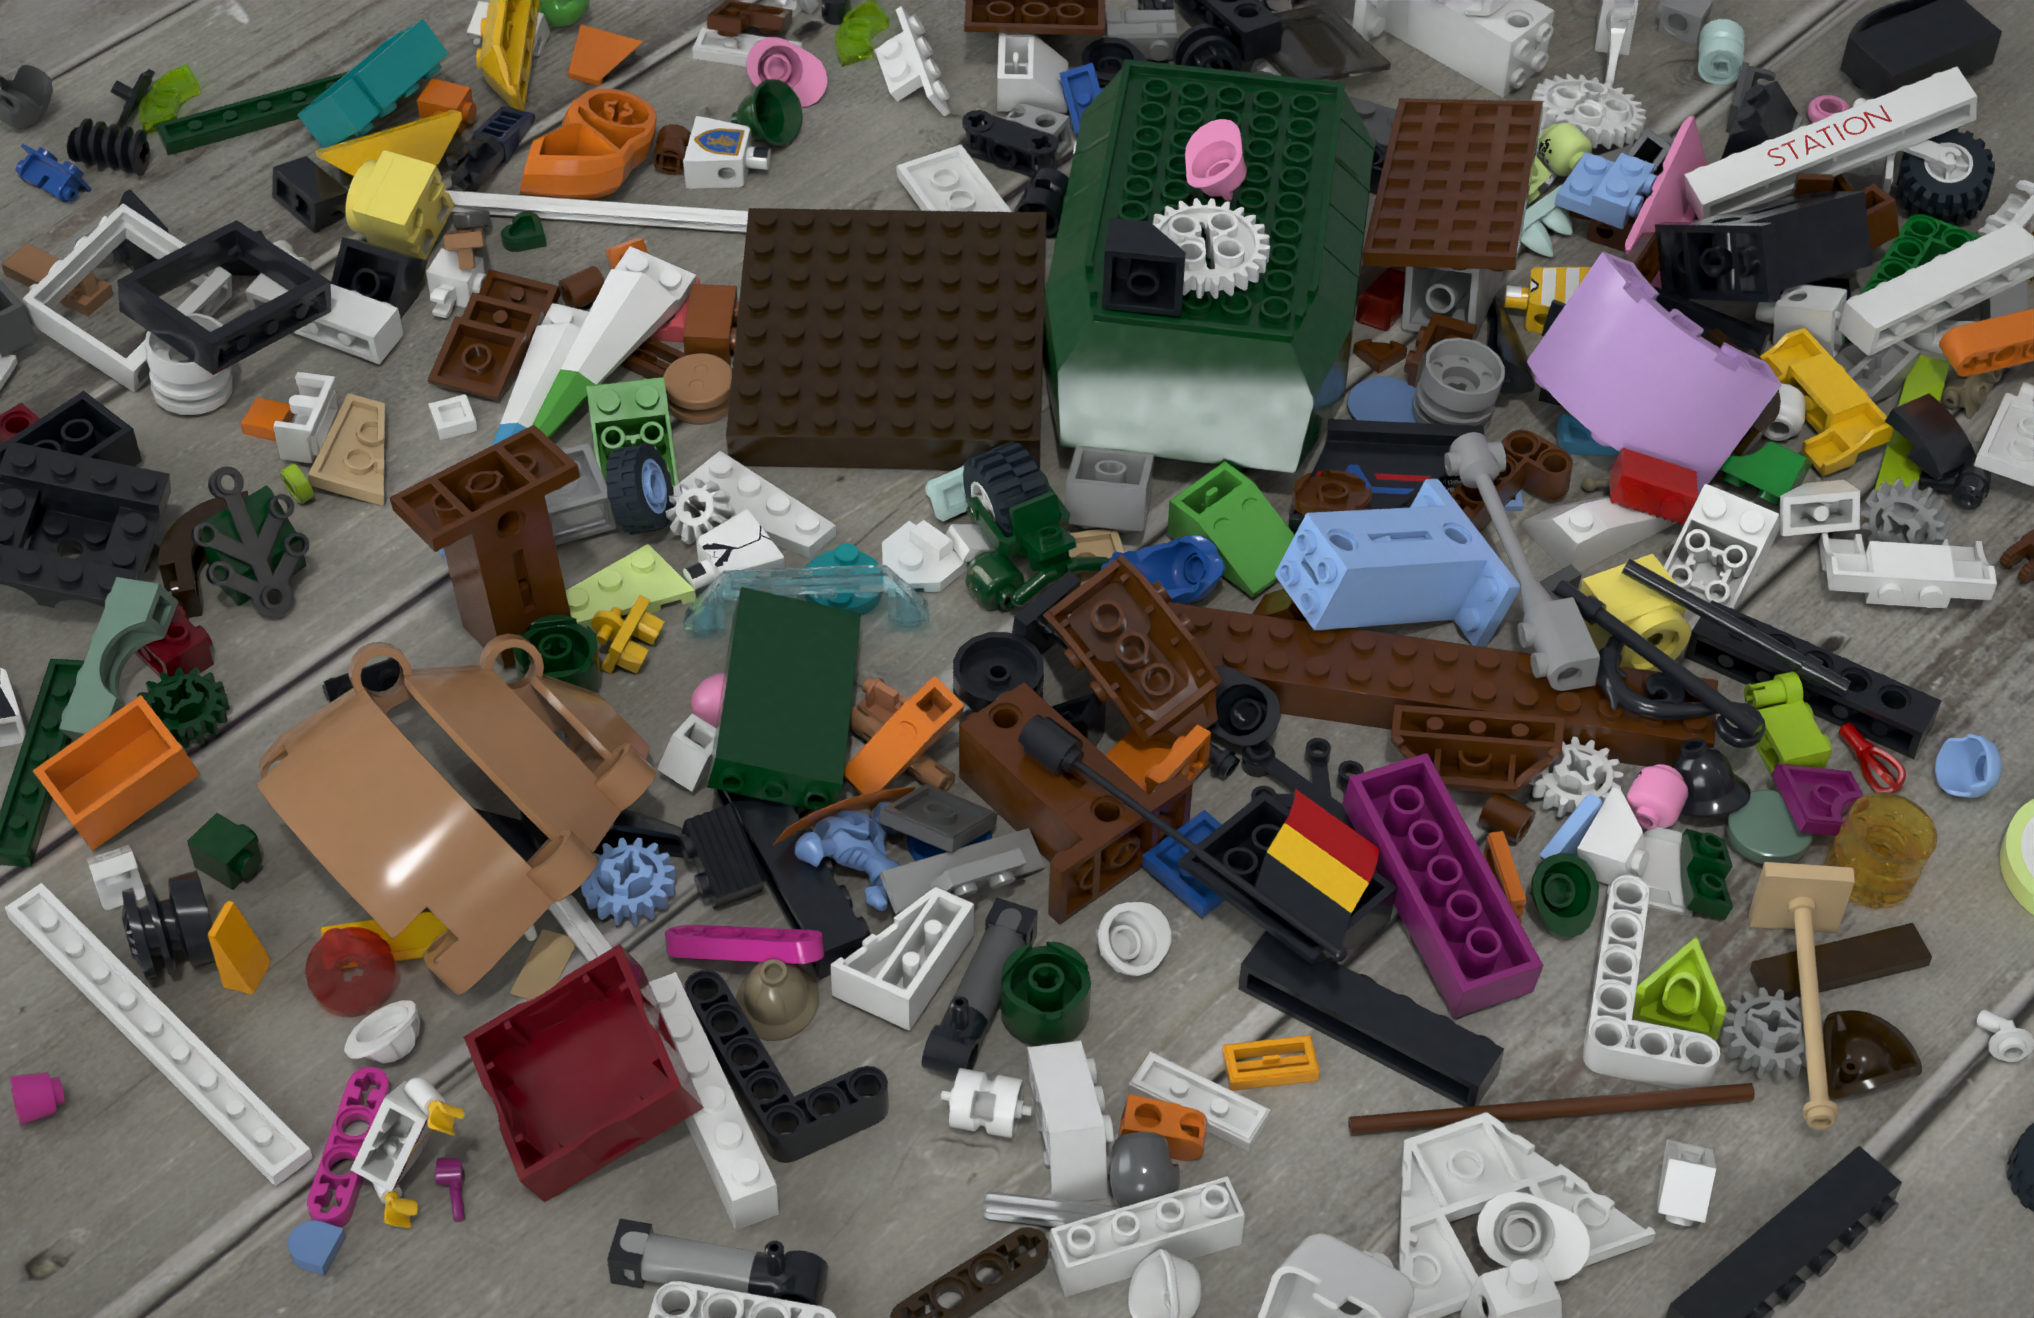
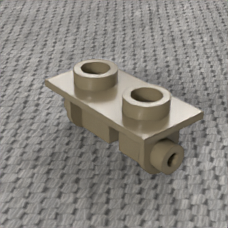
M2003 369L1969 377H1961L1957 374V378H1953L1942 393L1944 405L1949 408H1965L1967 419H1971L1979 406L1985 403L1987 395L1994 384L2001 379Z

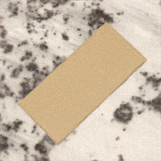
M542 929L509 994L531 1000L555 986L575 948V944L569 936Z

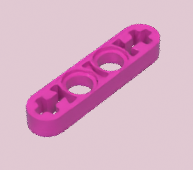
M681 925L665 931L667 955L676 958L766 962L771 959H777L783 963L803 964L818 961L824 957L822 933L815 930Z
M364 1067L358 1069L347 1082L308 1195L307 1207L312 1221H322L342 1228L352 1217L364 1177L353 1171L346 1175H336L331 1172L333 1164L342 1159L355 1161L384 1098L391 1092L388 1077L379 1068ZM370 1085H376L377 1089H372L367 1098L368 1107L363 1106L362 1091H367ZM361 1120L369 1124L367 1131L361 1135L350 1136L344 1133L346 1126L353 1121ZM331 1189L336 1190L335 1197L338 1206L331 1207L329 1213H323L322 1208L330 1205L333 1196Z

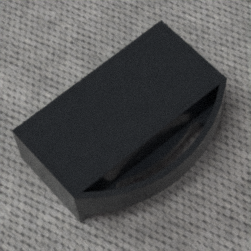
M1901 0L1872 11L1856 23L1849 33L1840 70L1852 79L1856 87L1862 88L1873 99L1896 91L1902 86L1914 84L1931 77L1935 73L1944 72L1956 66L1963 76H1966L1992 65L2002 31L1965 0Z

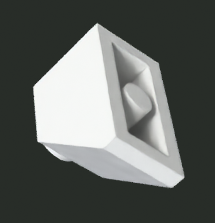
M1845 480L1805 483L1780 496V535L1782 536L1860 529V490Z
M1615 787L1611 789L1577 848L1578 857L1589 864L1595 872L1597 881L1609 885L1619 876H1642L1649 862V852L1645 851L1643 831L1621 789Z
M1667 1139L1657 1199L1658 1213L1666 1214L1665 1219L1667 1221L1683 1226H1693L1694 1221L1705 1223L1716 1173L1713 1149Z

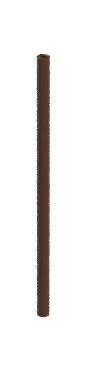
M1752 1083L1352 1116L1348 1117V1128L1350 1135L1440 1128L1486 1112L1500 1122L1746 1102L1754 1101L1755 1092Z

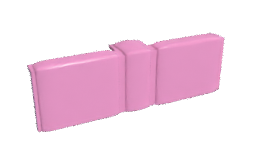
M1689 116L1682 123L1663 163V172L1657 176L1653 183L1652 195L1644 202L1625 242L1626 255L1632 250L1642 233L1655 232V224L1698 221L1695 220L1697 215L1686 198L1684 174L1692 172L1698 167L1707 166L1694 116ZM1659 270L1650 285L1662 289Z

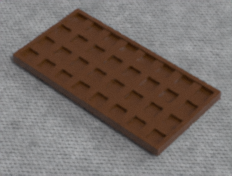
M1399 98L1363 249V265L1379 268L1402 266L1414 267L1416 269H1427L1430 267L1451 268L1454 270L1489 269L1495 272L1516 270L1543 116V101Z

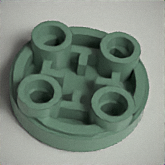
M1762 789L1751 791L1748 803L1741 809L1729 813L1726 823L1727 846L1732 851L1739 852L1748 859L1764 864V862L1793 863L1799 860L1809 850L1814 834L1799 832L1780 792L1775 790Z

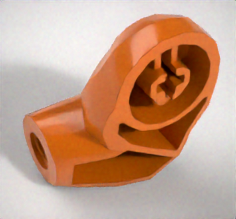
M600 88L583 93L579 98L572 101L562 119L560 128L533 140L521 181L520 195L596 200L612 195L628 178L630 172L645 161L652 149L657 121L654 108L646 100L632 93L617 89Z

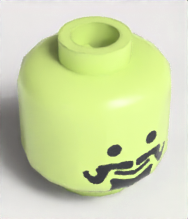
M1568 122L1549 126L1539 139L1538 154L1541 160L1557 175L1562 177L1570 175L1585 152L1592 154V144L1589 138L1575 125Z

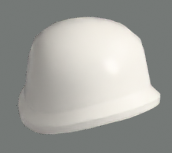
M1158 1249L1137 1266L1131 1279L1128 1305L1132 1318H1192L1200 1305L1202 1296V1284L1199 1273L1193 1264L1169 1254L1165 1249Z

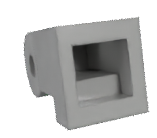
M1021 103L1016 105L1004 118L1005 120L1018 122L1028 128L1055 136L1058 141V149L1054 153L1055 162L1072 145L1070 116Z

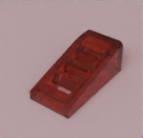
M1390 267L1387 268L1359 296L1356 321L1384 332L1389 331L1403 312L1406 273Z

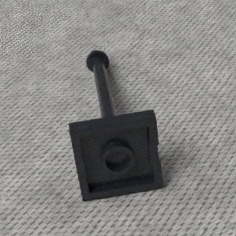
M1071 571L1064 574L1014 616L1012 634L1022 636L1037 647L1041 655L1055 643L1066 650L1068 648L1067 645L1044 618L1043 614L1080 587L1081 579ZM1210 742L1208 759L1212 764L1210 772L1216 777L1221 776L1223 779H1227L1239 765L1240 759L1235 756L1236 752L1231 748L1222 751Z

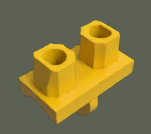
M639 595L625 621L621 618L623 612L617 607H613L611 611H598L591 620V626L597 633V642L604 645L608 640L613 641L600 669L612 674L614 668L618 665L626 670L638 673L649 649L631 640L632 636L653 645L665 621L654 614L646 611L650 603L649 599Z

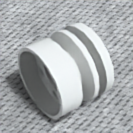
M183 313L210 332L223 326V324L210 316L199 313ZM150 331L146 333L145 349L147 363L150 367L151 393L158 405L166 411L180 415H199L213 411L226 403L233 391L231 366L213 375Z

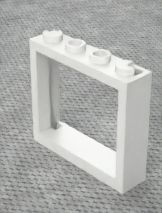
M122 203L109 217L104 216L98 227L88 237L83 236L80 238L73 251L64 260L56 261L50 268L48 275L38 284L31 285L30 292L22 299L31 325L135 393L149 379L150 367L147 363L145 340L127 358H124L52 310L125 239L134 243L156 259H160L186 246V244ZM218 266L191 280L199 287L177 310L182 313H199L211 317L232 296V274Z

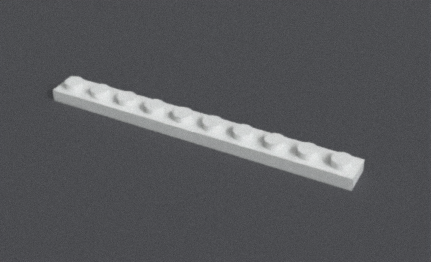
M42 883L5 907L8 918L275 1187L313 1159L310 1148Z

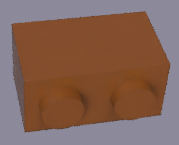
M691 285L683 334L684 352L686 354H711L731 365L733 350H735L739 310L737 286Z

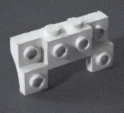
M1828 532L1821 533L1819 539L1822 571L1827 572L1828 589L1831 591L1864 592L1866 604L1947 608L1950 598L1991 600L1997 585L1994 566L1990 565L1985 558L1982 541H1975L1974 547L1949 546L1948 539H1945L1942 545L1869 541L1867 551L1865 552L1862 534H1855L1854 540L1829 539Z

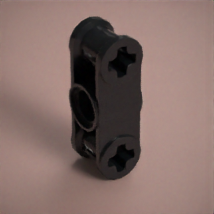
M973 110L963 116L962 127L966 131V137L963 139L962 146L970 157L987 161L1000 168L1009 169L1032 178L1036 171L1043 168L1057 170L1054 153L1058 149V141L1050 133L1028 128L1018 122H1011L982 110Z

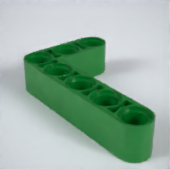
M1913 215L1903 225L1899 232L1900 235L1895 238L1860 295L1875 288L1882 282H1888L1903 275L1911 268L1922 266L1932 261L1938 255H1945L1961 247L1964 243L1972 242L1982 236L1927 215ZM1845 336V343H1846L1847 345L1850 344V343H1852V342Z

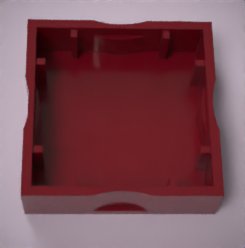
M620 944L566 975L545 993L529 1001L517 1004L464 1036L482 1086L495 1104L499 1119V1129L518 1178L523 1185L544 1202L704 1108L642 966Z

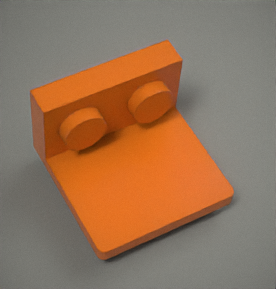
M1197 724L1186 737L1180 736L1172 746L1168 743L1152 739L1143 742L1135 731L1131 729L1105 756L1147 794H1150L1158 784L1168 782L1180 773L1192 782L1209 764L1211 732Z

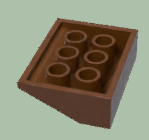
M966 0L964 32L1105 36V0Z

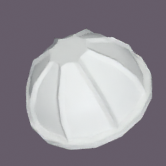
M1127 902L1113 906L1104 914L1099 929L1096 931L1100 956L1117 973L1121 972L1131 976L1150 973L1160 964L1171 945V929L1168 920L1158 908L1143 902Z
M402 1000L388 1004L364 1018L349 1035L344 1048L345 1054L349 1058L358 1059L366 1057L383 1064L402 1059L411 1052L419 1035L420 1019L417 1005L411 1000Z

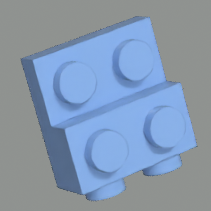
M1585 152L1557 192L1555 205L1623 229L1630 217L1636 218L1643 205L1644 196L1652 195V186L1657 178V175L1653 174L1655 165L1621 153L1617 160L1613 162L1601 156Z

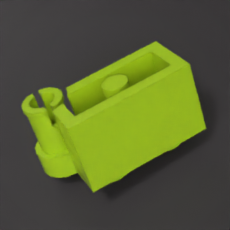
M1792 671L1775 675L1774 679L1770 681L1745 685L1744 698L1746 704L1755 707L1765 720V733L1761 741L1754 746L1770 775L1777 764L1826 768L1828 759L1832 754L1831 743L1828 736L1821 733L1814 721L1810 705L1803 701V687L1799 676Z

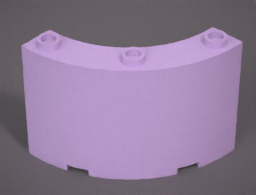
M1602 252L1533 351L1527 363L1536 375L1534 377L1535 382L1543 389L1549 391L1572 416L1591 431V437L1597 443L1605 447L1611 446L1618 452L1622 448H1626L1697 471L1698 493H1700L1704 484L1710 483L1782 384L1767 362L1746 354L1725 342L1720 348L1700 336L1704 329L1679 310L1672 309L1669 313L1655 300L1659 293L1643 277L1634 263Z

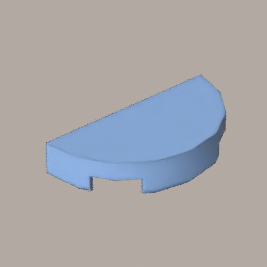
M1590 793L1588 796L1586 795L1540 853L1542 860L1558 853L1575 854L1578 856L1577 848L1602 806V799Z

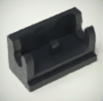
M304 156L273 167L272 198L314 234L320 232L321 228L335 224L345 217V214L341 211H335L332 214L330 212L335 205H341L346 202L348 190L310 158Z

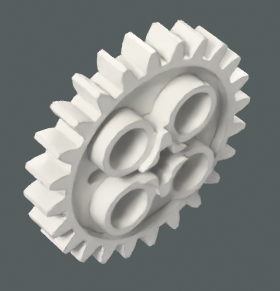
M1566 74L1564 80L1555 75L1553 81L1544 79L1543 84H1537L1531 100L1543 101L1542 128L1568 122L1575 125L1589 138L1593 148H1597L1598 144H1602L1607 149H1611L1612 143L1620 148L1623 147L1624 142L1632 144L1634 139H1639L1646 121V110L1641 109V102L1633 101V94L1624 95V88L1613 89L1611 88V82L1601 84L1598 78L1595 77L1592 81H1588L1583 75H1580L1579 79H1574L1571 75Z
M1195 198L1193 206L1188 207L1183 201H1179L1178 210L1166 206L1164 216L1161 214L1154 215L1152 224L1186 252L1183 295H1186L1190 290H1196L1197 298H1201L1205 291H1210L1215 299L1218 298L1219 290H1224L1228 295L1232 296L1234 294V286L1247 290L1248 281L1257 283L1259 273H1265L1266 263L1269 262V235L1264 234V224H1256L1255 215L1244 217L1243 207L1232 211L1228 201L1221 207H1218L1214 199H1210L1207 205H1202L1198 198ZM1201 227L1204 228L1206 234V248L1205 240L1201 237ZM1206 253L1208 258H1211L1210 269H1208L1206 264Z

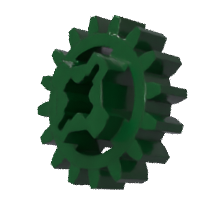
M179 667L175 671V676L171 677L165 672H161V681L159 683L147 681L148 693L141 692L137 694V697L141 695L177 742H181L183 749H187L190 740L196 739L200 744L205 743L204 734L208 732L217 735L219 733L217 723H227L228 720L226 711L230 709L222 681L215 682L214 675L211 672L201 677L199 668L196 667L191 670L190 674H184L182 668Z

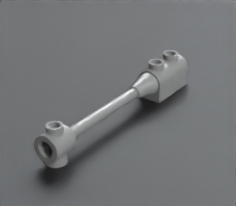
M1478 432L1466 433L1458 437L1451 444L1450 451L1444 455L1446 473L1448 476L1459 475L1466 487L1478 488L1521 585L1520 591L1524 618L1523 623L1518 624V637L1523 648L1534 646L1536 653L1531 654V668L1536 678L1547 676L1551 687L1561 691L1595 686L1600 655L1574 598L1553 600L1541 583L1536 580L1494 486L1493 481L1497 478L1499 472H1504L1506 469V455L1503 444L1499 440L1488 442L1487 438Z

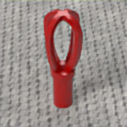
M1847 723L1839 729L1838 734L1855 752V757L1860 761L1861 770L1866 780L1877 793L1891 795L1903 788L1902 785L1906 779V771L1896 758L1868 742L1852 723ZM1874 755L1888 761L1898 771V778L1896 779ZM1868 763L1890 787L1883 788L1873 777Z

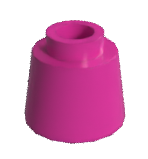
M48 1072L9 1076L13 1102L20 1126L57 1113L56 1105L65 1103L59 1077L50 1079Z

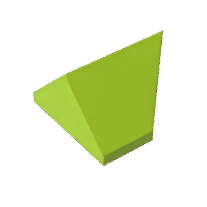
M1697 936L1637 986L1632 1019L1701 1033L1714 1040H1718L1725 1017L1726 1006Z

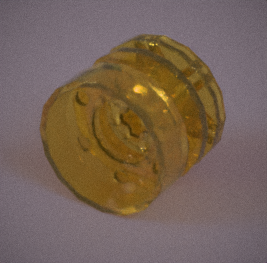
M1888 792L1870 793L1857 799L1850 808L1841 825L1840 832L1835 837L1833 845L1827 853L1826 866L1851 867L1854 869L1855 883L1849 897L1850 900L1859 905L1874 909L1892 908L1905 902L1913 891L1916 882L1922 874V870L1936 849L1937 831L1929 815L1919 805L1906 797Z

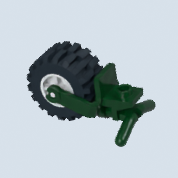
M1014 441L972 456L964 463L963 483L966 502L969 506L966 508L970 519L981 528L998 553L1007 558L1016 554L1026 556L1029 559L1030 568L1034 572L1038 570L1034 576L1011 594L1010 600L1014 606H1023L1048 584L1056 582L1068 571H1071L1073 574L1098 573L1101 571L1103 564L1109 563V558L1104 556L1072 558L1069 556V550L1077 547L1075 538L1068 533L1070 513L1050 487L1046 475L1040 471L1035 460L1022 445Z

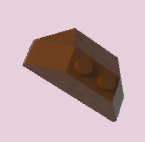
M1395 704L1391 742L1405 759L1427 753L1448 790L1516 795L1562 755L1565 717Z

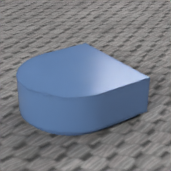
M317 1220L307 1221L298 1225L288 1238V1249L292 1261L302 1269L325 1276L346 1238L344 1228Z

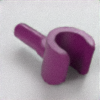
M440 1157L436 1162V1184L450 1185L449 1192L453 1219L455 1222L464 1221L465 1212L462 1186L465 1181V1172L462 1168V1163L458 1158Z

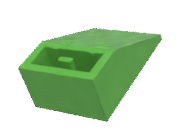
M664 377L586 386L595 458L604 479L607 472L606 464L609 461L608 457L610 454H613V450L647 443L654 445V448L658 449L661 453L662 458L667 464L668 472H670L672 487H675L679 482Z
M1226 461L1169 501L1167 533L1174 539L1188 535H1201L1212 541L1217 547L1218 555L1225 563L1226 571L1223 576L1254 598L1278 580L1274 574L1295 535L1256 484Z

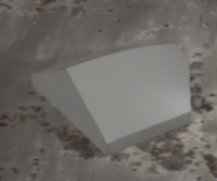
M1901 340L1871 356H1867L1852 342L1846 345L1833 359L1844 367L1846 373L1875 402L1897 392L1919 359L1920 351Z

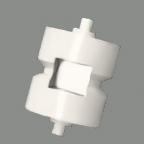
M964 1068L959 1069L954 1088L951 1089V1092L942 1091L941 1100L949 1101V1127L975 1132L980 1126H985L987 1133L990 1135L1012 1139L1015 1136L1019 1119L1022 1118V1115L1031 1116L1033 1108L1024 1105V1079L998 1075L991 1081L988 1080L985 1072Z

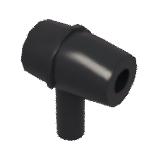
M1971 458L1965 462L1957 477L1946 476L1936 481L1929 474L1922 473L1920 488L1927 489L1930 487L1933 490L1952 492V500L1956 506L1964 510H1974L1987 498L1992 472L1974 466L1976 458Z

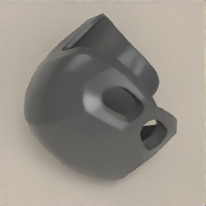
M27 64L21 65L12 79H5L0 75V120L17 129H23L35 124L44 115L50 104L53 93L50 77L39 68Z
M1136 1132L1122 1135L1115 1140L1111 1154L1110 1184L1113 1197L1120 1208L1179 1191V1164H1172L1169 1144L1163 1135L1152 1132Z

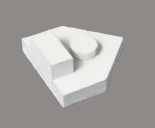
M925 520L917 525L908 521L882 542L884 594L900 593V589L924 588V592H941L966 572L968 568V562H963L959 555L953 551V539Z

